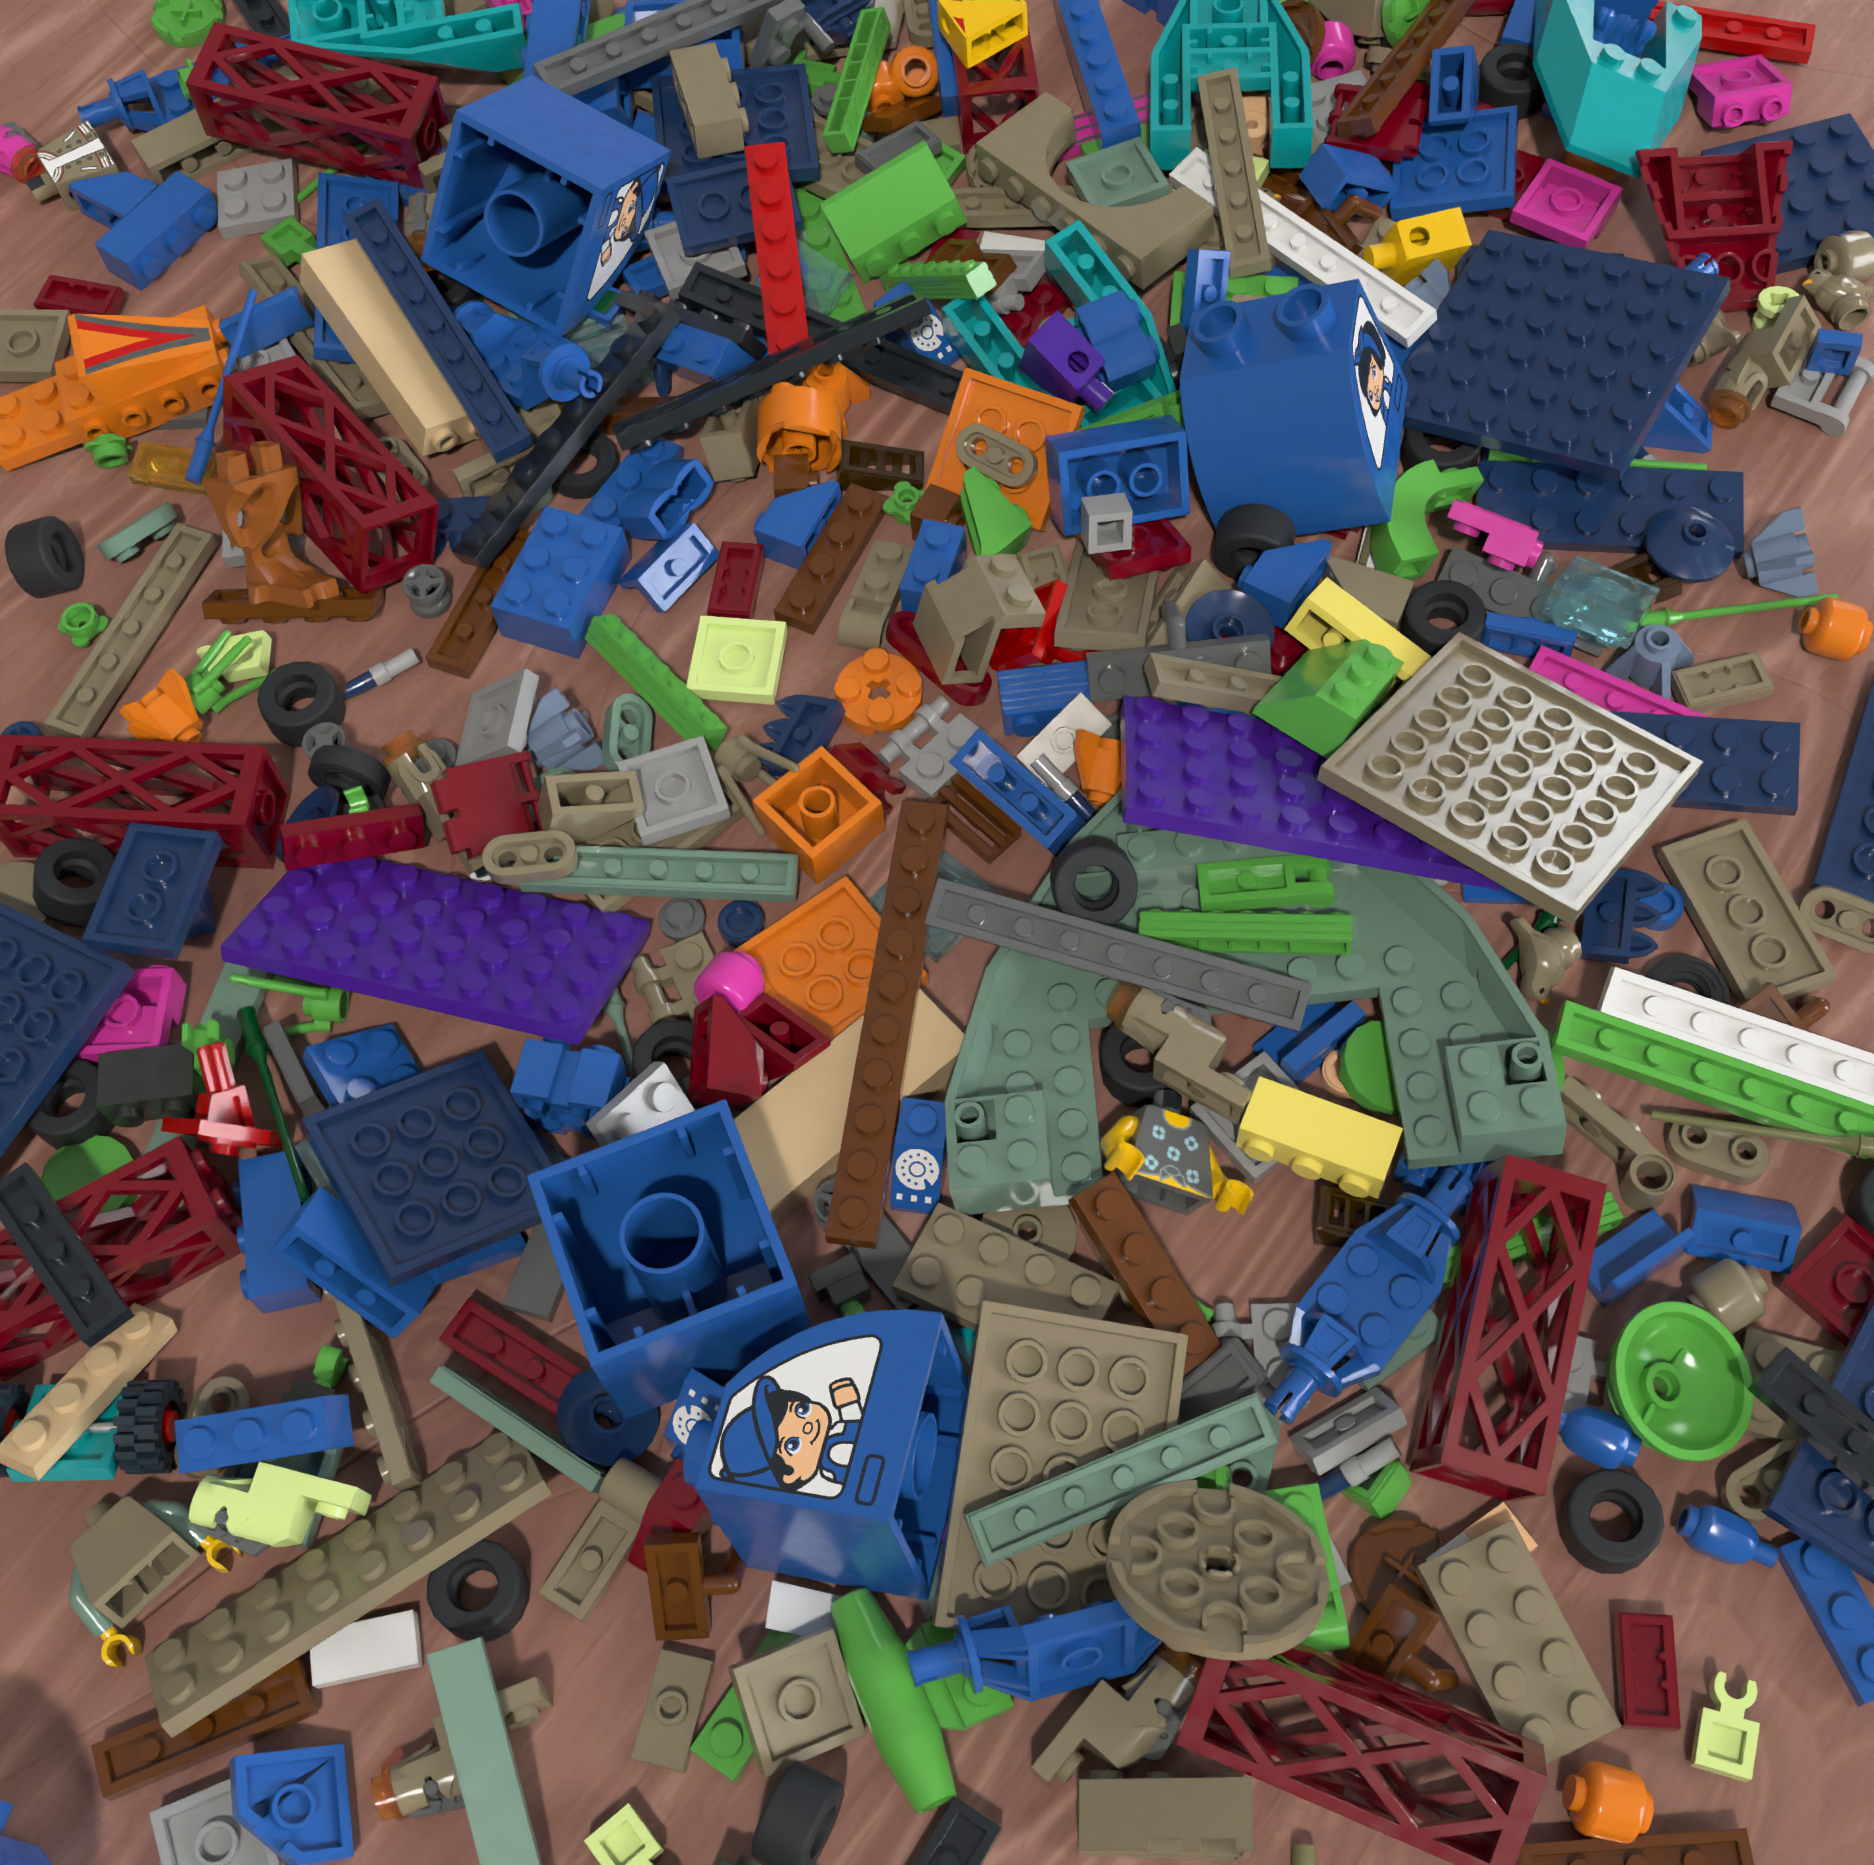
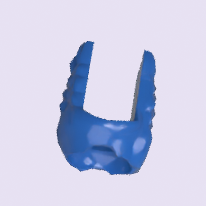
M1594 0L1593 40L1603 44H1615L1622 48L1624 52L1640 58L1646 43L1652 40L1657 29L1655 22L1650 21L1648 18L1659 0Z

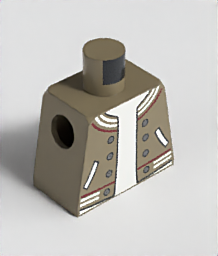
M87 120L40 148L37 156L46 172L25 182L37 203L59 194L69 211H77L80 208L68 187L73 181L120 172Z

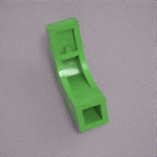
M1434 459L1415 465L1395 483L1391 521L1372 524L1370 545L1377 570L1408 580L1423 577L1439 555V551L1426 526L1425 514L1451 509L1456 498L1469 502L1484 481L1477 466L1460 470L1458 468H1449L1440 473Z

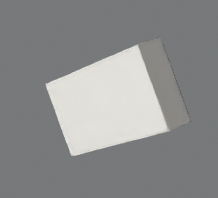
M414 1610L353 1622L310 1649L312 1686L319 1689L422 1667L418 1613Z

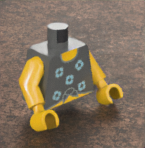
M1165 1089L1156 1091L1153 1094L1152 1105H1144L1132 1115L1121 1117L1101 1139V1147L1107 1158L1104 1165L1105 1169L1109 1170L1108 1174L1113 1171L1132 1198L1187 1216L1212 1200V1198L1216 1201L1215 1209L1218 1211L1227 1212L1230 1206H1232L1238 1214L1243 1215L1254 1196L1251 1188L1245 1183L1238 1180H1229L1224 1175L1209 1144L1208 1128L1203 1122L1181 1115L1182 1095L1176 1091Z

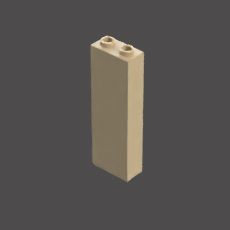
M352 239L302 253L300 285L423 457L435 452H444L453 446L474 439L479 440L475 428L356 240Z
M919 989L902 1098L929 1100L951 1081L965 1034L921 989ZM864 1015L831 1041V1046L789 1074L734 1119L775 1226L814 1195L821 1184L836 1176Z

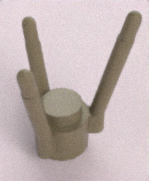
M745 735L733 736L725 740L716 751L714 762L718 768L715 771L718 778L727 786L757 835L763 836L765 835V829L735 780L749 782L757 776L768 786L775 783L777 779L761 768L762 763L759 757L795 773L799 771L800 767L787 758L753 743Z

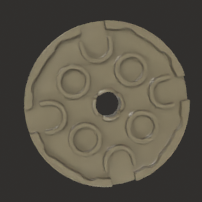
M1197 1480L1172 1482L1152 1488L1138 1495L1121 1510L1114 1521L1109 1536L1106 1553V1571L1110 1587L1124 1611L1138 1625L1163 1641L1170 1649L1179 1652L1186 1651L1207 1658L1232 1661L1265 1660L1283 1653L1304 1641L1318 1626L1326 1608L1331 1584L1325 1566L1327 1555L1311 1528L1294 1512L1276 1500L1255 1490L1229 1483L1227 1491L1198 1488ZM1206 1565L1213 1567L1224 1565L1229 1570L1217 1571L1210 1569L1207 1573Z

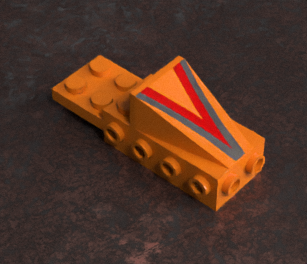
M205 304L173 317L72 314L67 316L74 355L54 362L55 376L0 397V465L8 472L80 443L85 445L87 442L94 441L95 437L102 434H116L126 439L167 423V420L212 406L230 352L228 340L219 328V323L223 321L222 318L215 319ZM235 362V365H234L232 374H233V373H236L235 371L238 370V367H237V363H236V362Z

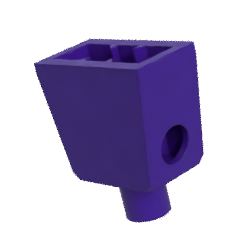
M1056 310L1027 341L1018 368L1051 396L1074 404L1082 398L1097 413L1103 410L1115 395L1099 379L1106 363L1104 358Z

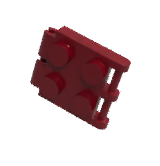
M1344 83L1335 86L1333 93L1336 99L1335 108L1329 113L1328 123L1331 125L1330 133L1324 139L1323 144L1370 154L1379 160L1402 162V157L1413 158L1417 156L1427 104L1426 100L1413 98L1414 92L1407 91L1397 104V107L1381 125L1378 132L1364 138H1360L1357 135L1339 137L1337 136L1338 128L1336 121L1345 111L1342 110L1343 103L1348 102V107L1363 86Z
M530 751L446 768L441 773L443 779L435 780L430 784L439 815L454 813L455 818L442 823L451 855L466 852L468 860L480 858L486 845L498 836L536 832L528 804H532L539 830L542 831L537 805L541 790L536 789L529 767V762L532 761ZM520 765L521 772L528 791L526 793L523 792V788L518 776V772L516 769V766Z

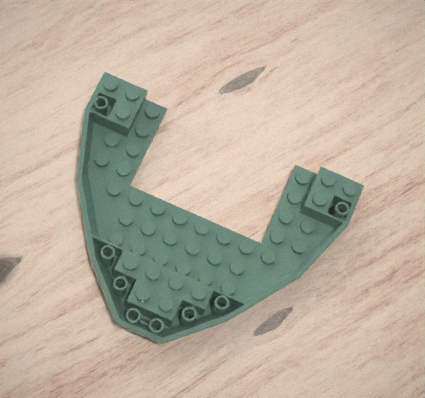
M1122 788L1068 843L1070 845L1079 839L1097 837L1112 841L1126 852L1137 873L1138 893L1133 908L1124 919L1110 927L1135 934L1139 933L1140 911L1161 909L1164 912H1178L1182 909H1189L1194 912H1201L1197 864L1296 855L1295 853L1123 823ZM1331 860L1332 873L1328 876V880L1334 885L1336 900L1332 905L1324 908H1314L1304 904L1249 909V911L1254 913L1281 911L1285 914H1299L1303 911H1310L1315 914L1342 912L1346 915H1353L1352 956L1202 952L1313 984L1307 1005L1379 997L1400 1125L1403 1128L1402 1136L1408 1170L1496 1161L1506 1154L1519 1158L1562 1154L1567 1122L1548 1035L1472 915L1431 878ZM1096 865L1088 866L1077 875L1075 882L1076 890L1084 899L1099 900L1110 891L1112 877L1103 867ZM1050 870L1029 904L1060 912L1051 891ZM1304 876L1295 877L1296 883L1309 882V879ZM1243 910L1227 911L1224 913H1238ZM1003 947L998 949L985 969L944 1100L949 1190L955 1210L970 1215L1068 1205V1199L1104 1177L1090 1029L1111 1027L1114 1023L1124 1018L1132 1002L1143 989L1142 987ZM1176 998L1191 1003L1193 1005L1208 1009L1211 1013V1016L1230 1014L1229 1012H1225L1222 1010H1218L1215 1008Z

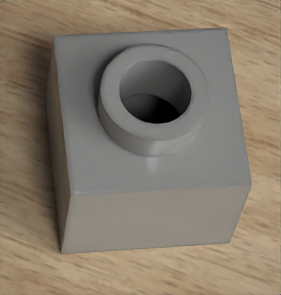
M1124 492L1081 497V538L1088 554L1131 549L1133 510Z

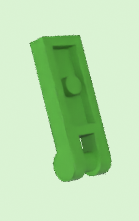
M1296 854L1197 864L1201 912H1209L1211 910L1227 912L1304 904L1314 908L1328 907L1336 900L1334 885L1328 880V876L1332 873L1331 860ZM1304 876L1309 879V882L1296 883L1295 877Z

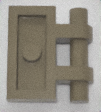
M703 932L661 949L660 953L665 966L659 969L652 968L646 956L637 957L630 966L635 975L633 984L637 993L640 996H644L650 1008L648 1017L652 1025L666 1020L686 1021L691 1019L693 1023L694 1008L699 1003L694 994V982L714 957ZM675 985L681 1000L675 1003L667 1002L662 991L663 989Z

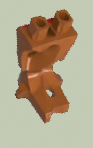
M272 441L252 443L250 451L253 466L249 467L246 452L228 450L217 453L218 476L205 479L204 489L231 544L243 550L246 558L245 571L250 604L256 605L273 601L308 609L314 607V602L340 595L334 577L319 573L317 567L305 564L291 551L286 533L296 536L303 534L300 478L297 465L283 463L279 443ZM241 510L243 517L242 525L239 527L238 513ZM284 511H286L285 520L281 522L280 520L283 516Z

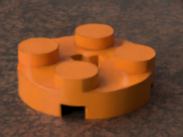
M882 648L869 649L863 656L851 661L841 671L834 685L835 698L840 701L846 711L842 720L851 729L864 735L876 736L875 731L883 732L890 730L891 734L895 729L902 730L914 719V712L923 703L922 678L917 669L908 660L895 654H889ZM876 688L887 689L889 697L886 699L881 696L876 697L874 700L870 698L872 690Z

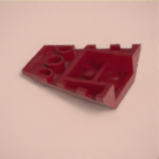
M1793 140L1755 142L1739 154L1678 157L1677 147L1640 149L1635 152L1674 267L1685 268L1700 253L1705 252L1711 256L1704 262V265L1706 266L1715 259L1719 267L1717 275L1730 278V292L1720 307L1723 312L1758 310L1757 301L1759 294L1764 289L1775 286L1779 252H1776L1775 249L1777 234L1782 232L1783 216L1780 215L1782 196L1787 192L1789 174H1785L1787 157L1792 155Z

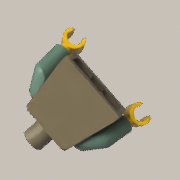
M128 1496L123 1497L114 1506L109 1502L98 1503L91 1507L85 1516V1524L89 1529L72 1543L70 1553L75 1567L71 1572L69 1603L94 1639L100 1636L104 1641L101 1648V1656L107 1665L124 1667V1664L116 1654L118 1645L123 1641L133 1655L142 1654L140 1640L133 1635L119 1634L113 1625L116 1624L123 1629L201 1556L196 1550L199 1545L207 1551L208 1562L220 1573H229L216 1560L217 1554L221 1549L231 1547L241 1557L243 1556L241 1550L196 1529L195 1524L191 1523L188 1518L190 1508L181 1502L150 1499L141 1505Z

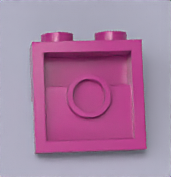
M1759 54L1694 65L1688 87L1698 96L1697 113L1711 127L1729 129L1737 127L1743 122L1765 123L1777 120L1783 115H1789L1793 83L1765 57Z
M1548 158L1513 208L1510 222L1561 244L1587 249L1595 236L1599 238L1615 214L1623 187Z
M1457 498L1454 500L1447 516L1456 520L1453 529L1476 538H1478L1481 530L1489 533L1482 551L1490 553L1487 562L1513 571L1515 564L1533 569L1544 546V542L1536 540L1539 530Z
M150 965L147 969H133L136 973L74 1058L88 1062H98L99 1054L167 1045L171 1026L180 1025L187 987L176 970L164 965Z

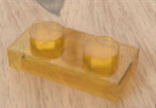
M142 441L127 471V475L132 484L208 496L204 489V480L218 476L217 453L211 452L202 484L197 485L185 480L194 449Z

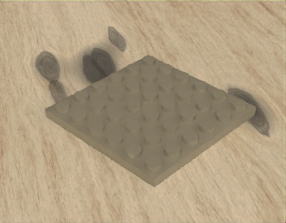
M1458 632L1321 765L1317 780L1544 909L1551 915L1572 925L1696 777L1703 761Z

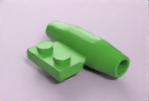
M868 1588L859 1589L844 1595L830 1605L839 1648L854 1695L879 1755L915 1813L922 1814L933 1810L957 1796L941 1729L964 1732L1011 1711L1014 1703L1009 1694L983 1686V1692L974 1694L968 1679L964 1678L962 1673L915 1687L906 1651H914L954 1640L953 1634L956 1633L955 1629L932 1626L933 1620L921 1624L908 1642L904 1644ZM980 1657L982 1660L995 1662L994 1658Z

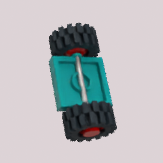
M174 1379L134 1380L127 1382V1386L122 1388L120 1394L39 1481L114 1480L118 1466L121 1470H125V1474L172 1473V1470L177 1469L174 1458L176 1445L174 1421L183 1420L184 1413L188 1410L187 1402H182L185 1393L183 1388H179L180 1383L174 1381ZM0 1384V1443L56 1384L36 1385L32 1398L29 1392H25L26 1387L22 1384ZM0 1463V1477H10L12 1482L38 1481Z

